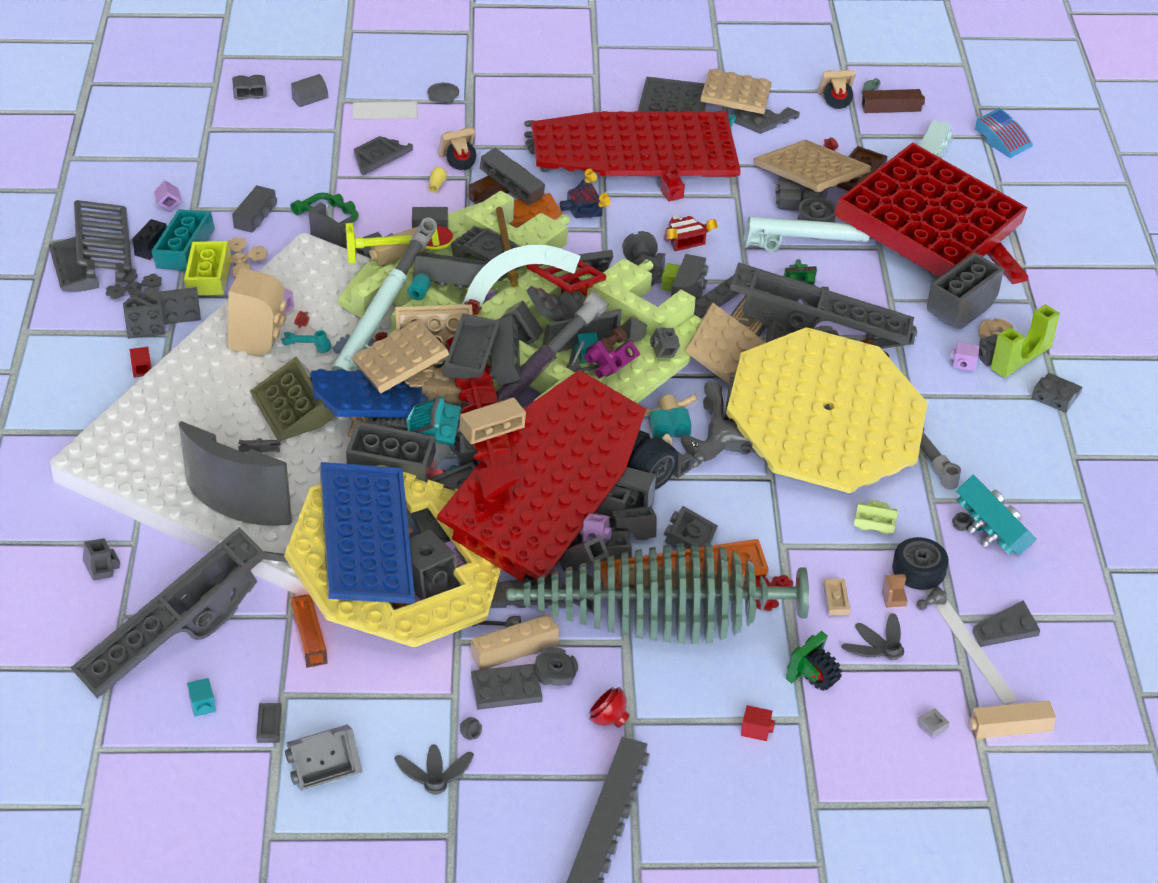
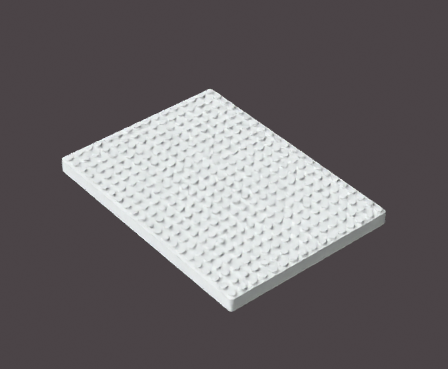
M307 233L299 234L258 271L277 278L284 288L293 292L294 307L284 314L286 315L285 325L281 327L280 335L276 338L271 350L265 355H252L244 351L228 349V300H226L50 460L53 481L206 553H209L240 527L263 551L285 554L310 487L321 484V462L347 464L346 450L351 439L347 434L354 422L351 417H334L321 428L280 441L281 446H279L280 452H262L287 463L292 523L280 526L257 525L226 517L206 506L193 494L186 482L179 422L183 421L216 435L218 443L238 451V446H240L238 444L239 440H257V438L277 440L250 390L294 357H297L308 368L310 373L311 370L318 369L332 371L331 367L339 353L333 352V346L336 345L337 341H340L341 337L345 338L346 334L351 336L361 319L338 305V298L361 268L372 259L356 253V263L348 264L347 249ZM391 305L374 333L372 339L375 342L387 338V334L392 332L391 314L395 311V305ZM324 330L327 338L330 339L332 349L326 353H319L314 343L283 345L281 338H285V332H291L295 335L314 336L316 331ZM464 402L461 405V409L469 405V403ZM455 436L453 446L436 442L433 469H436L456 447L460 437ZM263 559L251 569L254 575L313 601L289 563Z

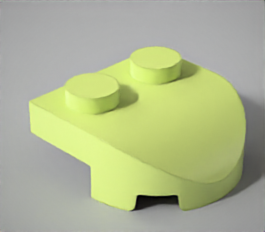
M870 500L868 504L859 502L854 526L866 531L870 529L878 530L882 534L894 533L898 510L897 508L889 509V504L873 500Z

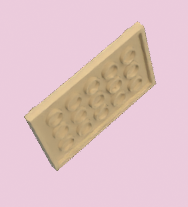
M803 140L753 158L754 165L761 167V169L771 171L815 192H821L828 187H835L839 183L849 182L850 179L862 177L864 174L871 172L870 165L808 140Z

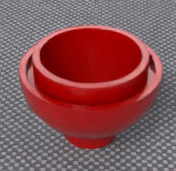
M611 687L603 693L591 707L589 720L596 725L609 726L614 724L617 728L621 727L630 716L626 712L627 698L624 691L620 687Z

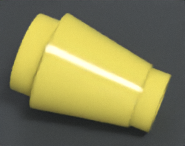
M436 167L431 171L428 187L431 192H437L447 179L446 171L443 168Z

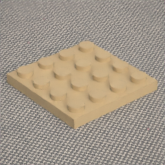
M709 69L700 102L765 114L772 81H768L765 78H753L750 75H737L735 72L727 73L719 69Z
M712 303L688 343L685 352L729 384L730 377H735L741 353L765 344V341L726 313L722 308Z
M417 320L410 322L399 331H394L387 338L376 341L369 348L360 350L351 358L354 364L381 394L447 357L449 353L444 345Z

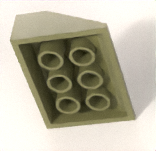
M294 357L250 390L276 439H280V441L321 428L336 417L331 410L324 406V402L321 399L317 400L313 396L311 373L297 357Z

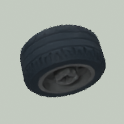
M651 438L643 442L635 450L630 458L628 467L655 474L656 490L663 486L673 475L678 464V453L673 446L662 438Z
M923 537L909 538L897 546L892 569L894 575L905 574V585L907 587L918 590L932 589L940 585L945 579L949 563L948 554L939 543Z

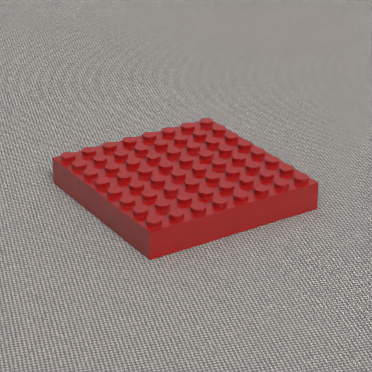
M912 142L840 197L834 215L928 270L930 273L941 277L973 253L982 257L985 256L1022 224L1028 207Z

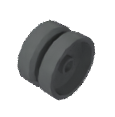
M806 198L799 204L797 220L835 222L836 216L834 213L836 206L825 198Z

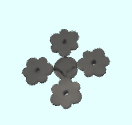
M131 269L130 271H125L123 276V282L129 283L126 287L120 285L108 286L105 294L110 296L111 299L123 297L127 290L130 297L134 295L141 299L142 285L148 286V288L159 287L162 284V277L157 274H150L149 276H144L141 283L133 282L138 277L135 269Z

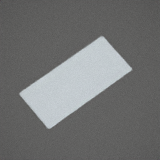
M417 101L353 103V120L418 118Z

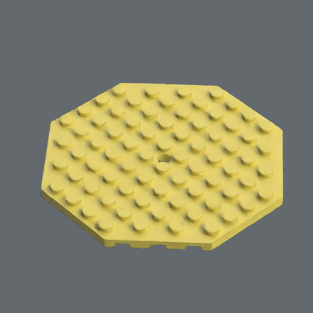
M806 327L741 353L726 414L736 422L737 428L742 435L752 442L754 450L761 458L767 461L768 467L773 473L852 493L863 485L868 486L879 481V478L898 473L904 467L916 465L928 402L879 346ZM827 404H829V407L832 410H827L824 408V406H827Z

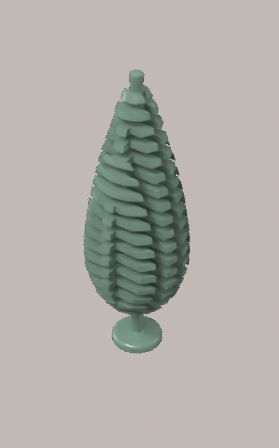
M684 543L677 544L675 588H672L671 549L669 544L663 546L662 588H658L656 547H650L648 588H643L642 549L635 550L634 588H629L628 552L621 553V589H615L614 555L607 557V589H601L600 559L594 560V589H586L585 562L580 564V589H572V567L566 568V589H559L558 571L552 573V589H545V576L543 575L538 577V589H531L530 580L524 583V589L508 588L506 598L508 601L524 600V605L531 608V600H538V612L544 614L545 600H552V616L558 618L559 600H566V620L573 622L572 599H580V624L587 625L586 599H594V628L600 630L601 599H607L608 632L615 633V599H621L622 635L629 636V600H635L636 638L643 639V602L648 600L650 640L657 641L658 600H662L663 639L667 643H671L672 599H675L678 644H685L686 599H689L692 644H699L700 600L703 599L704 638L706 640L705 643L709 644L713 643L715 599L717 605L718 636L720 637L719 640L727 638L729 599L731 601L732 633L735 636L741 631L743 599H745V616L748 627L755 620V600H760L762 612L769 599H795L797 615L799 618L807 619L809 582L807 568L800 567L796 573V584L794 587H767L762 575H760V587H756L754 564L746 560L745 587H742L741 558L739 554L732 551L729 587L727 552L725 548L719 546L717 583L715 587L712 544L705 543L703 588H701L698 543H691L689 588H686Z

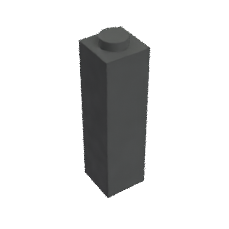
M602 536L570 546L561 558L560 563L563 571H566V568H578L582 563L586 562V565L594 563L596 559L601 560L610 555Z

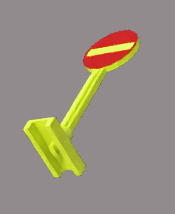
M345 223L348 264L356 263L357 248L410 243L412 236L356 237L353 223ZM437 226L425 248L438 250L449 246L453 242L451 230L443 226Z

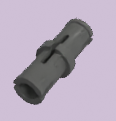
M257 438V440H239L238 443L240 444L238 449L241 452H248L250 449L261 453L280 452L279 446H281L280 439L262 440V438Z

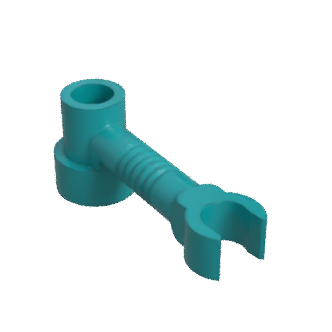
M324 330L316 331L314 336L295 335L291 332H285V338H281L283 345L314 343L319 353H326L332 349L330 339L327 338Z

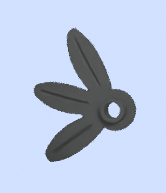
M891 613L887 620V641L871 628L862 623H857L855 627L858 633L871 646L848 643L841 645V648L847 652L862 657L885 656L890 660H897L905 653L900 643V623L897 615Z
M431 745L428 751V774L402 755H397L394 759L406 776L420 784H424V789L427 792L438 795L447 789V783L457 779L467 770L472 762L474 753L466 752L444 773H442V757L437 745Z

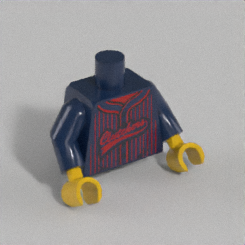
M589 168L585 171L587 178L583 179L577 187L567 192V200L560 201L561 211L570 210L574 218L602 216L603 206L607 207L611 203L607 193H602L599 196L593 184H589V182H594L597 179L595 172Z

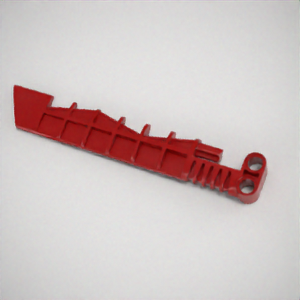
M451 337L446 340V349L448 352L454 337ZM486 364L483 376L455 379L454 383L461 391L458 395L459 400L469 403V405L462 409V413L498 403L488 364ZM507 433L472 444L477 451L473 456L474 459L482 460L486 465V468L477 471L485 499L503 492L520 479Z

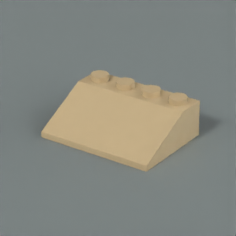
M472 304L395 307L396 331L403 329L410 322L419 320L446 348V340L454 337L462 313L473 315Z

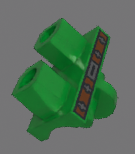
M796 259L795 265H789V268H785L783 276L797 281L804 280V283L814 285L817 266H808L807 264H802L800 259Z

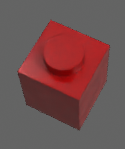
M149 347L129 349L133 378L143 377L152 369Z
M747 705L742 722L741 736L767 741L768 734L773 733L776 720H772L773 710Z

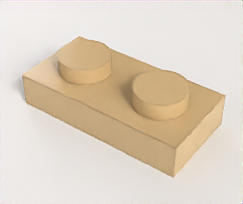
M845 578L824 579L823 586L828 615H849L850 605Z

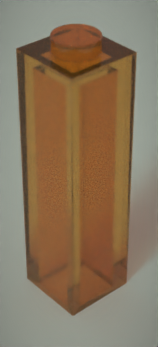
M309 594L291 597V613L306 668L328 664L327 650L313 599Z

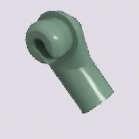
M874 78L873 80L866 81L862 89V95L863 91L878 89L881 84L880 80Z

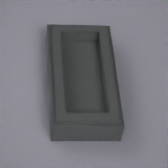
M259 703L257 743H279L281 703Z

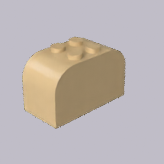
M240 268L229 290L228 349L244 351L252 355H265L271 350L276 338L280 335L281 327L285 325L286 315H284L287 306V301H284V287L274 276Z

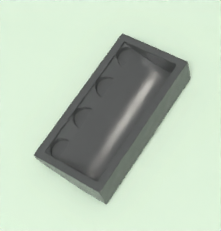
M76 236L49 245L61 291L79 292L100 288L96 273H94L93 282L86 281V266H79L77 264ZM84 256V259L92 260L91 257Z
M622 310L606 311L599 317L595 316L587 326L584 325L558 352L575 347L577 345V334L596 332L598 341L605 337L608 338L611 336V331L614 328L621 326ZM572 319L548 323L544 332V347Z
M462 313L448 352L449 355L444 363L443 376L463 379L483 376L500 321Z

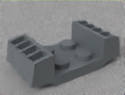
M473 226V228L451 243L452 254L455 257L468 258L472 255L483 261H491L496 256L504 253L501 235L488 228L482 229ZM509 240L511 249L516 248L517 245ZM507 273L501 276L498 281H503L507 277Z

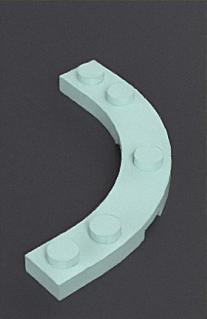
M526 245L505 251L488 262L476 275L467 291L463 305L472 304V311L481 306L493 284L505 273L519 266L546 264L574 273L580 255L548 245Z

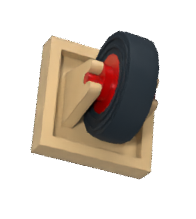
M844 69L842 71L829 70L823 72L817 88L818 95L824 94L826 103L833 108L842 109L849 106L853 99L852 84L856 76L855 70Z
M463 128L459 131L442 134L437 152L439 158L446 157L449 165L458 170L471 168L477 157L476 150L472 145L475 137L474 128Z

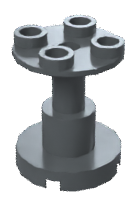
M638 231V234L635 235L633 233L629 234L622 243L623 254L627 260L637 266L646 259H648V262H652L653 269L648 271L652 273V287L662 277L664 272L661 261L652 257L656 255L658 250L654 235L645 231Z

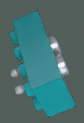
M974 474L956 490L960 495L956 501L975 519L973 525H970L967 530L972 534L982 526L989 534L981 542L985 548L996 540L1009 555L1016 552L1020 556L1037 540L1020 522L1023 518L1020 512L1012 505L1006 508L1004 506L1007 503L1006 498L996 489L990 491Z

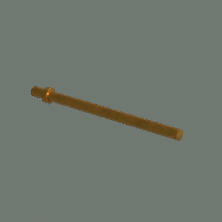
M497 207L495 211L505 252L511 250L503 209L502 207ZM514 268L508 271L507 278L511 286L516 287L519 276Z

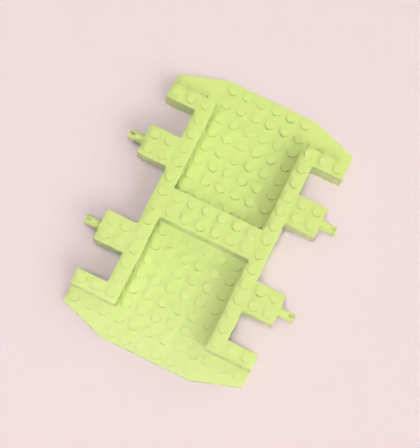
M502 191L494 194L484 202L448 213V229L453 234V241L473 228V226L482 229L488 228L500 235L495 209L502 207L509 240L513 241L517 247L548 245L561 249L567 245L568 227L566 225L570 223L567 215L562 214L554 220L543 213H539L520 227L515 228L509 224L514 218V198ZM451 244L443 249L424 251L426 253L453 256ZM472 255L468 257L469 259L480 260ZM623 258L603 272L607 276L606 280L589 288L587 297L595 291L609 304L604 312L621 309V326L631 316L647 324L645 337L634 343L641 355L616 373L599 379L595 374V370L585 371L584 373L638 404L690 362L691 356L685 352V349L702 319L694 315L696 297L683 290L678 291L658 307L644 300L642 297L651 291L652 273L648 271L653 269V264L646 259L637 266ZM375 260L366 263L340 295L338 305L362 318L390 270L395 269L400 260L379 266ZM414 261L406 274L407 280L393 302V305L396 307L463 305L470 286L458 288L454 287L455 284L452 283L438 285L436 281H430L431 285L425 298L415 300L408 294V287L413 279ZM545 264L539 267L542 269H546L552 266ZM523 265L516 270L519 276L516 287L511 286L507 277L503 281L497 280L490 288V290L497 294L472 311L474 316L496 320L501 318L509 307L523 300L545 332L548 323L555 321L538 313L527 290L530 286L538 289L542 288L548 294H555L559 297L561 295V288L526 268V265ZM563 270L552 275L559 277L570 272ZM587 274L578 278L583 281L594 276ZM395 311L391 314L392 332L388 333L387 337L396 331ZM656 328H674L679 338L680 347L673 358H656L653 347L650 345V338ZM544 332L537 341L529 345L519 340L521 371L545 348L543 345ZM616 342V343L613 345V347H614L615 350H616V348H618L620 345H622V344H624V343H626V342H621V343ZM626 347L630 355H632V350ZM572 349L557 352L527 383L528 386L542 393L535 400L575 373L566 368L569 364ZM579 357L577 359L581 368L597 365L596 362L581 363ZM488 358L487 364L489 368H492L490 360ZM492 379L496 395L502 399L507 398L522 387L518 381L498 386L496 380Z

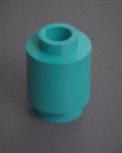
M423 273L414 276L408 287L409 296L415 300L424 299L431 285L430 278Z

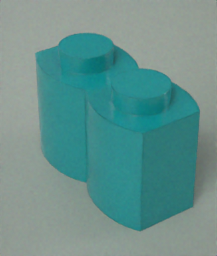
M674 408L669 411L659 409L650 412L649 423L653 438H662L665 434L673 437L691 435L692 424L687 408Z

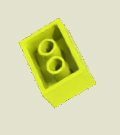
M228 241L192 242L184 277L186 288L197 287L198 295H224L232 258Z

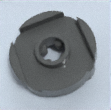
M557 647L546 648L542 650L541 654L536 656L534 670L539 677V681L544 685H571L578 671L576 658L573 655L570 657L565 654L566 650Z

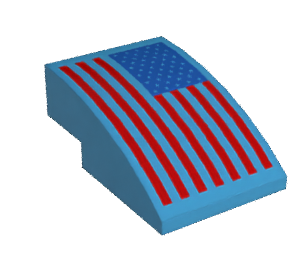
M1000 108L978 118L976 121L975 130L987 137L986 143L1009 158L1033 146L1032 141L1023 128Z

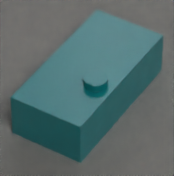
M177 210L151 251L156 269L186 271L192 242L208 241L215 230L211 211Z

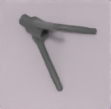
M583 340L580 342L576 353L574 347L571 351L569 364L566 368L573 372L578 370L585 372L598 368V365L581 368L577 362L585 343Z

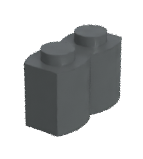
M239 75L232 78L235 99L244 100L250 97L261 99L267 96L265 76L252 75L247 77Z
M779 179V184L775 186L776 204H779V209L798 210L801 202L800 184L791 180Z

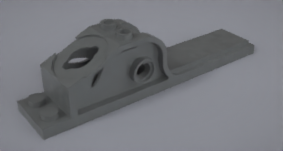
M738 262L730 290L747 295L742 310L763 323L767 329L769 322L773 319L787 328L786 335L806 327L813 329L819 322L830 321L908 345L914 322L913 316ZM804 299L807 301V304L799 303L798 300Z
M239 527L75 663L71 669L98 699L173 635L186 632L195 640L210 636L233 616L241 601L258 582L251 569L266 558L267 555Z

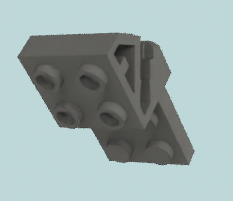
M530 286L527 290L538 313L555 322L574 318L575 313L583 306L587 298L580 291L572 293L564 291L558 297L555 294H548L542 288L538 289Z
M159 287L146 288L141 292V299L133 295L123 303L128 339L165 334L164 325L201 320L197 287L160 292Z

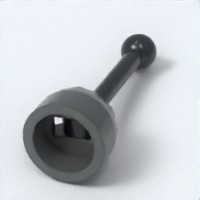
M510 616L506 622L483 621L473 625V627L477 625H496L507 628L521 623V616Z

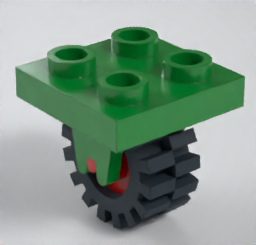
M821 630L817 635H811L806 640L805 645L795 648L791 654L792 660L787 666L786 680L792 684L804 675L806 680L809 678L811 685L815 684V688H820L822 691L828 690L840 680L842 669L838 668L840 666L839 662L836 663L834 661L836 658L834 656L831 657L830 652L825 653L824 646L828 638L827 634Z

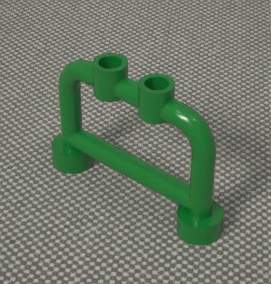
M324 192L317 193L303 201L296 200L290 204L292 212L295 215H299L305 210L309 212L313 208L311 206L312 203L325 199L329 201L332 207L337 206L341 208L344 214H351L350 218H352L353 223L359 217L358 211L355 210V204L352 201L344 203L343 197L339 193L334 196Z

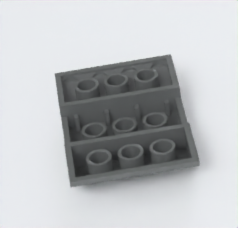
M183 421L179 422L186 482L193 494L202 503L226 517L246 523L268 526L290 525L292 523L286 462L253 449L243 453L218 443L216 435Z

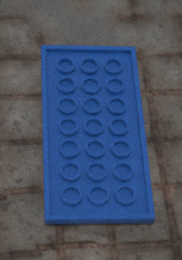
M321 462L320 483L328 599L413 604L415 593L403 469Z

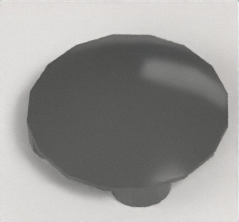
M441 82L431 85L427 93L430 101H443L446 104H452L459 95V89L454 84Z

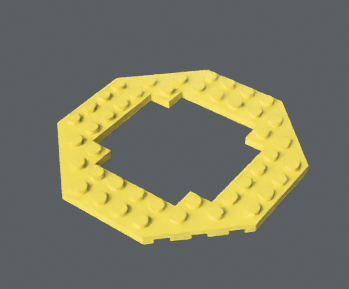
M403 472L406 508L408 511L413 513L428 508L437 520L438 513L458 489L453 491L444 488V484L431 480L425 482L416 479V475ZM321 484L310 487L284 555L326 620L414 648L486 621L501 571L497 566L452 540L454 530L437 520L468 563L456 568L453 573L461 586L396 610L392 608L389 602L328 599Z

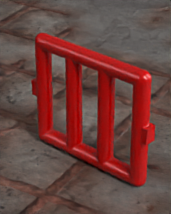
M581 260L577 264V267L580 269L574 273L570 272L559 277L552 274L563 271V269L554 266L546 269L539 267L545 264L526 265L527 269L568 293L583 288H592L594 284L605 281L607 278L606 274ZM587 274L594 276L572 285L566 283Z

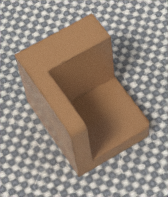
M905 574L885 575L882 595L886 608L907 606L908 600L904 590Z

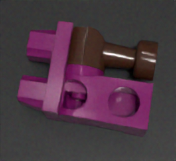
M619 326L611 331V336L608 338L605 337L587 348V353L584 355L587 362L593 363L595 361L598 365V368L595 369V374L599 379L616 373L641 355L632 340L620 345L615 350L613 345L616 342L621 343L627 338L626 332ZM626 347L632 350V355H630Z

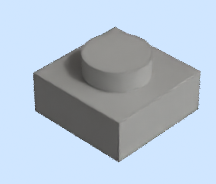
M934 708L918 717L917 723L931 737H934L949 728L950 722Z

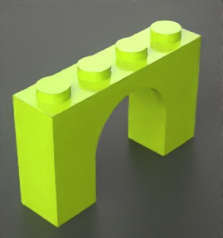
M1045 304L1034 311L1031 326L1026 337L1011 327L998 334L991 369L1006 378L1053 346L1060 312Z

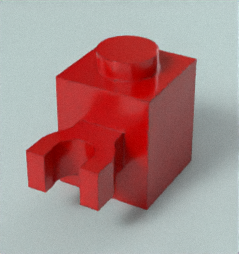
M675 168L674 174L670 170H666V176H661L660 191L668 202L684 198L685 184L680 178L681 171L679 168Z

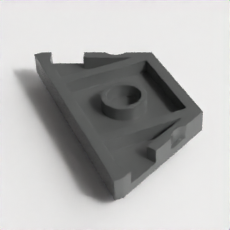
M379 136L354 148V156L361 174L365 175L413 151V145L410 143L406 146L400 145L398 140Z

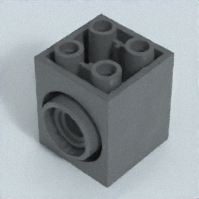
M431 529L409 538L414 592L420 600L460 586L459 581L453 574L454 570L458 568L456 554Z

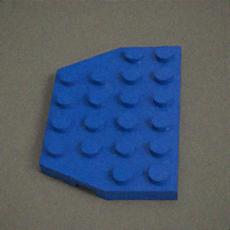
M311 370L313 396L317 400L321 399L324 402V406L331 410L336 417L407 418L416 404L427 401L429 397L426 394H422V386L410 387L405 381L380 394L360 370Z

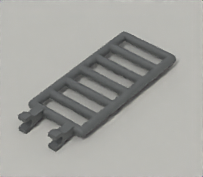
M81 200L74 201L77 264L79 266H86V281L93 282L96 267L115 270V284L123 285L125 271L132 269L127 208L120 205ZM81 208L120 212V215L81 210ZM82 217L118 221L121 224L82 220ZM82 227L122 231V234L85 230ZM83 236L122 241L123 244L83 239ZM83 246L123 251V254L83 249ZM84 256L124 261V264L84 259Z

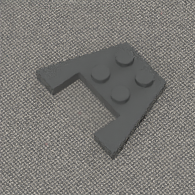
M789 107L780 114H776L769 109L765 110V114L737 109L734 123L762 134L776 128L777 124H786L792 118L798 119L800 112Z

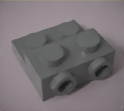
M1048 372L1035 385L1032 399L1067 413L1082 392L1083 387Z
M682 506L679 512L674 511L669 520L672 525L669 524L663 534L666 536L664 542L676 549L677 544L684 543V547L690 549L691 543H698V547H704L705 543H711L718 525Z

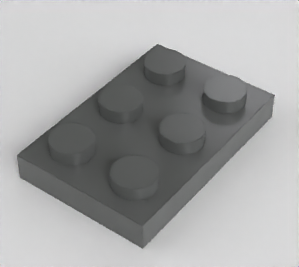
M534 664L471 671L477 710L542 702V692L539 678L534 670Z

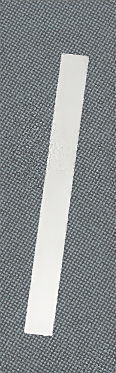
M934 588L924 590L927 596L931 593V591ZM948 600L945 605L934 604L1002 703L1008 704L1017 701L1016 696Z

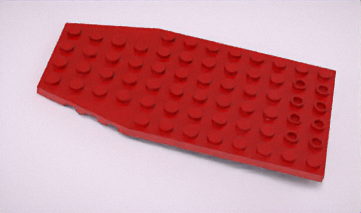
M602 111L531 121L537 167L551 169L563 167L567 171L572 172L575 169L584 170V173L587 169L591 168L593 172L600 173V176H666V170H670L674 174L675 168L680 169V176L736 177L740 176L741 173L727 112Z
M578 370L525 407V427L507 433L520 479L503 492L485 499L477 473L478 470L486 468V465L481 460L437 515V520L454 530L452 540L521 582L527 574L537 581L538 577L544 575L546 580L567 549L570 548L584 527L585 518L589 514L596 513L616 486L619 479L625 473L646 412V408L581 370Z

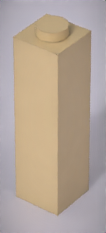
M418 227L408 229L387 237L405 235L412 236L414 235ZM410 243L371 246L369 254L372 260H375L379 266L402 259ZM425 248L424 250H421L420 253L430 249Z
M1049 700L973 708L972 716L969 717L968 723L976 739L1052 732L1057 717Z

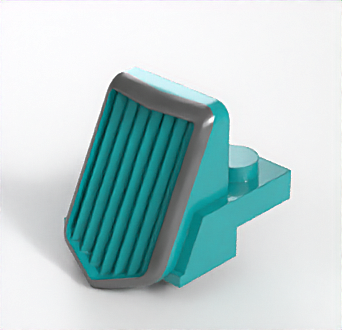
M435 397L420 402L412 408L406 419L407 429L410 432L436 436L437 443L453 446L461 406L444 403V397Z

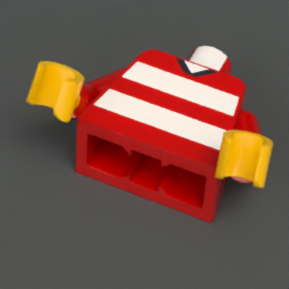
M674 215L669 221L668 228L665 230L664 241H671L675 252L705 245L706 233L718 228L716 219L706 221V224H702L692 216L681 218L679 215Z

